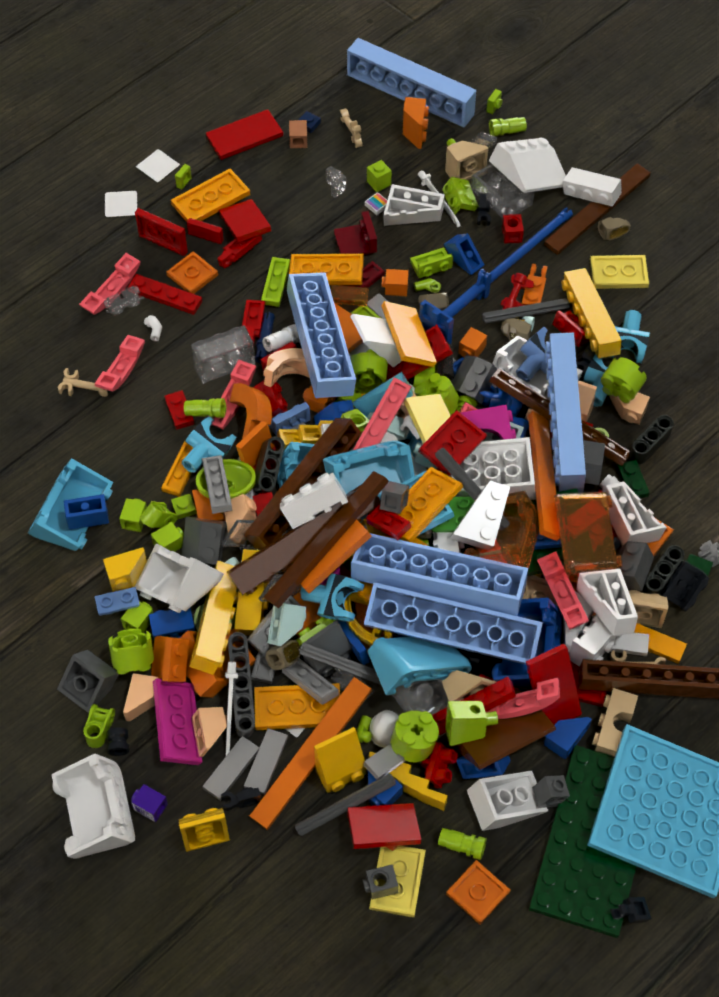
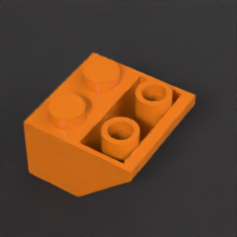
M405 97L403 135L418 149H422V142H426L427 131L424 130L428 129V119L425 117H428L429 106H426V99Z

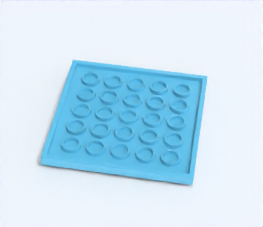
M626 724L587 846L711 898H715L719 890V762Z

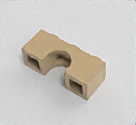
M613 688L611 695H606L603 707H606L607 710L605 714L601 713L598 726H601L600 733H595L592 745L596 746L595 751L615 757L622 732L617 730L613 723L616 721L630 723L638 695Z

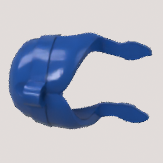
M496 387L497 393L480 392L485 398H491L489 407L507 405V410H511L514 417L521 411L523 403Z

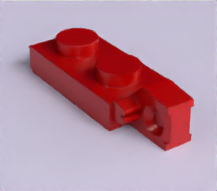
M259 235L239 243L236 239L231 241L223 248L222 255L218 257L220 266L224 269L230 266L232 262L241 258L262 240V236Z
M246 300L242 335L246 336L247 347H254L255 337H260L265 301Z

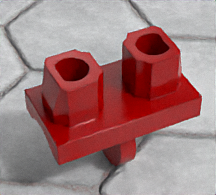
M436 743L429 759L421 761V766L426 769L424 773L426 775L425 779L433 783L435 788H442L443 783H450L452 771L447 768L448 763L454 764L457 761L458 753L453 749L446 748L442 743Z

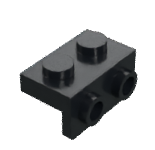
M683 560L661 592V595L679 605L686 612L695 604L696 597L700 591L707 587L709 577L703 570Z

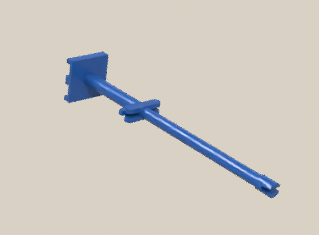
M568 207L563 209L551 222L490 273H486L484 269H481L478 273L477 282L443 311L426 300L421 302L419 318L423 328L428 330L438 325L450 346L454 323L452 317L475 298L477 300H480L481 297L487 298L490 284L557 227L573 216L572 210L570 209L567 212Z

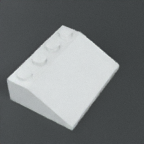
M544 138L497 143L489 159V162L524 193L563 187V180L566 175L554 148Z
M530 437L482 442L460 465L481 490L489 481L509 486L510 489L506 502L536 499ZM462 488L455 497L470 495Z

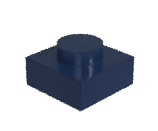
M308 111L299 119L307 120V132L312 133L321 123L320 117Z

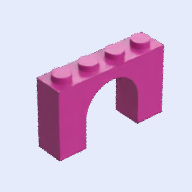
M507 405L461 412L462 415L483 432L493 433L501 440L516 439L515 429L510 427V422H513L512 411L507 410Z

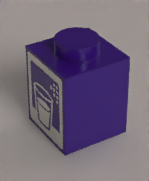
M143 784L140 790L137 789L131 798L134 811L155 823L168 805L166 796Z

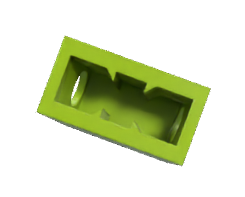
M448 701L445 730L450 746L482 739L485 737L486 726L498 724L497 712H485L483 702Z

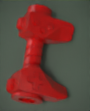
M521 273L512 275L513 289L510 296L505 297L501 301L502 309L523 306L516 300L520 289L534 288V282L527 279L528 277Z

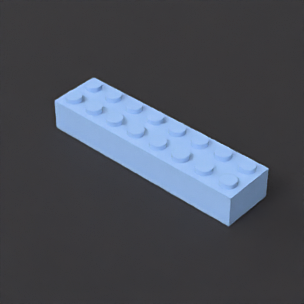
M357 38L347 50L348 76L404 101L405 97L426 99V106H429L430 113L461 127H465L474 116L475 89L360 38Z
M326 273L289 274L287 294L315 398L353 396L356 377Z
M551 333L549 341H546L545 363H547L546 379L549 384L547 386L548 397H550L549 415H551L550 432H552L553 436L551 446L552 450H554L555 486H558L559 492L577 488L578 493L584 490L586 470L574 333Z
M371 534L372 537L353 556L351 579L371 584L374 582L514 616H518L528 575V568L396 540L376 534Z
M374 582L364 626L526 665V661L534 658L536 655L543 622Z

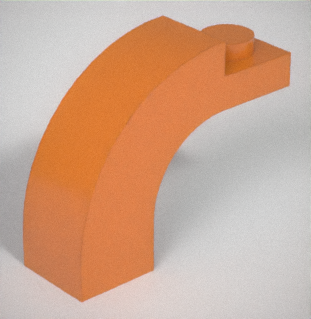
M234 383L230 402L246 408L247 412L243 439L261 421L271 425L272 409L265 393L246 384Z

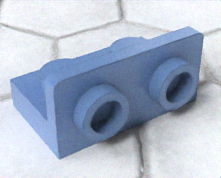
M304 402L300 405H295L285 413L276 415L269 427L277 436L279 429H291L303 422L310 421L309 405Z
M136 587L95 596L99 616L140 606Z

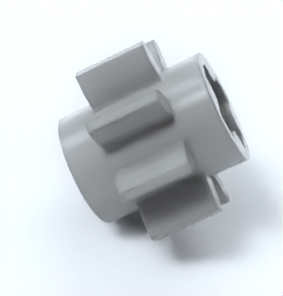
M711 540L702 544L700 547L701 551L698 552L699 557L713 562L712 567L718 565L719 543L712 544Z

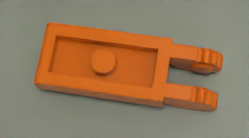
M532 264L530 275H528L527 279L534 282V288H525L521 303L523 306L541 303L548 266H543L541 277L534 276L537 269L536 264Z

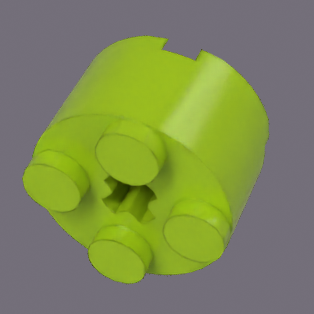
M372 349L350 356L356 377L354 390L360 392V389L367 390L366 393L386 382L388 362L385 358L380 357Z
M620 357L619 360L614 358L601 377L602 390L607 395L618 396L622 402L629 403L635 398L647 379L644 371L641 373L638 370L640 366L635 362Z
M438 373L432 374L430 378L421 385H418L414 390L416 396L440 394L450 415L458 408L457 403L458 400L460 401V397L449 378L440 376Z
M126 629L117 632L118 636L114 639L113 636L109 638L108 644L112 666L117 670L118 674H126L129 671L136 670L147 671L151 668V663L154 661L151 634L148 631L145 634L142 633L141 629Z
M408 711L399 715L391 735V747L397 755H401L408 762L424 761L434 749L439 729L432 714L427 711Z

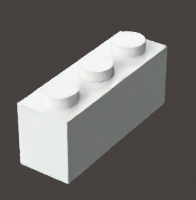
M572 167L563 180V191L565 195L613 207L621 195V179Z

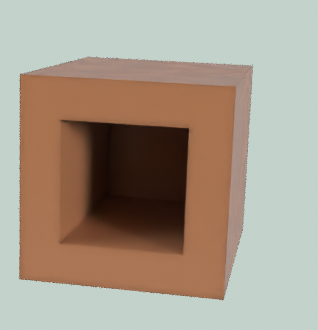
M307 120L289 121L290 148H307Z

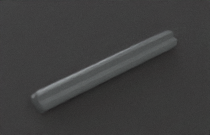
M564 298L485 312L482 314V321L487 324L504 321L509 318L515 319L566 310L569 308V301Z
M445 448L439 449L435 453V457L457 481L462 483L463 489L475 501L482 490ZM502 515L499 526L501 531L510 524L504 515Z
M305 642L299 648L300 655L381 685L373 668Z
M387 774L295 825L297 833L303 836L347 812L348 807H356L393 787L396 784L394 777L391 774Z

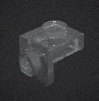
M332 166L326 169V182L331 185V196L335 198L345 191L346 176Z

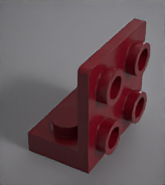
M369 211L361 212L359 225L334 229L340 254L365 255L377 252V236Z

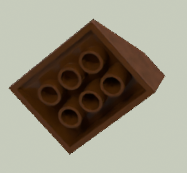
M515 689V694L524 692L521 689ZM539 710L523 716L498 719V724L486 726L484 738L453 745V748L481 770L555 731L556 727L546 714Z

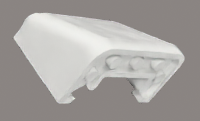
M516 336L496 352L492 364L497 369H502L550 400L547 393V386L549 384L544 372L538 371L529 382L517 376L516 370L527 358L520 351V348L527 340ZM577 368L579 380L583 371Z
M155 544L135 587L141 591L140 596L148 600L154 597L169 604V609L180 613L181 610L186 612L221 581L224 573L195 558L190 557L189 559L161 545Z
M93 754L52 774L54 792L66 798L73 836L68 837L64 845L67 857L77 859L123 847L135 841V832L121 769L116 762L98 754Z

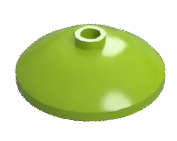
M223 459L230 499L247 494L256 482L254 469L249 464L240 460ZM202 468L196 476V487L203 496L209 498L204 468Z

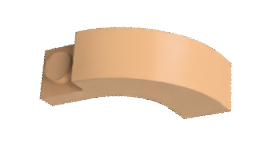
M289 348L271 354L268 357L267 366L263 373V376H265L264 385L271 387L281 376L286 374H300L309 377L302 349Z

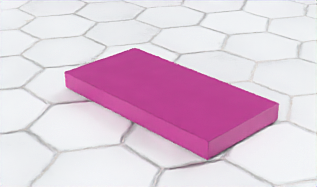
M156 678L153 681L160 761L200 765L202 757H199L192 716L197 711L194 685L187 682L162 681V679Z

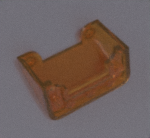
M520 491L508 494L503 515L510 524L502 531L498 529L494 547L489 551L478 547L476 551L474 548H467L463 554L529 569L539 533L538 511L527 493Z
M606 492L562 493L554 495L564 565L570 582L578 581L579 573L623 567L621 555H617L615 551L609 508L613 507L611 495L607 496Z

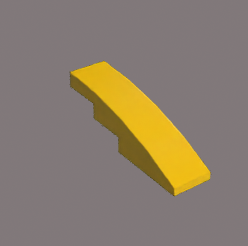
M320 420L318 425H299L298 429H279L277 437L284 441L285 448L290 442L315 444L322 436L320 426L322 424H331L333 421Z
M370 751L368 758H370L376 753ZM402 763L389 773L403 786V792L423 803L444 811L448 795L430 790L429 780L411 774V765Z

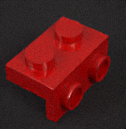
M560 310L556 312L553 325L562 333H574L575 345L577 347L590 341L586 339L584 328L580 326L576 315L570 310L566 313Z
M263 380L253 387L262 391L268 397L271 404L272 417L288 411V404L281 394L282 388L277 382L268 387L264 385Z

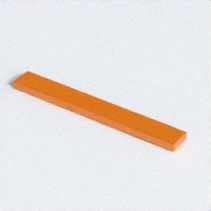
M532 411L528 415L539 531L540 535L557 541L561 538L549 422L544 416Z
M355 677L351 680L249 815L251 819L266 830L271 827L315 768L314 746L342 732L372 692L370 687Z

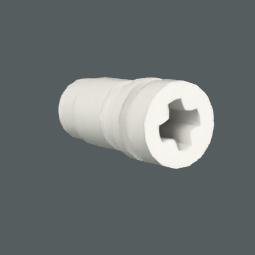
M292 324L281 331L264 337L262 342L265 350L268 352L276 351L290 342L294 344L300 342L296 324Z

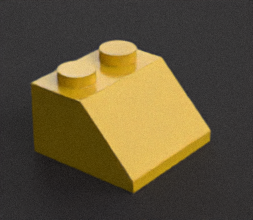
M143 547L103 559L112 592L135 587L147 563Z

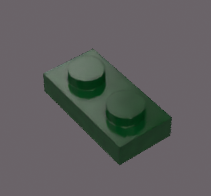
M637 461L625 462L623 466L617 464L616 469L621 481L625 482L640 499L649 497L650 492Z

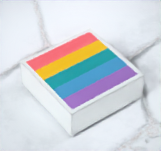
M378 192L365 201V206L376 215L384 211L387 204V199Z

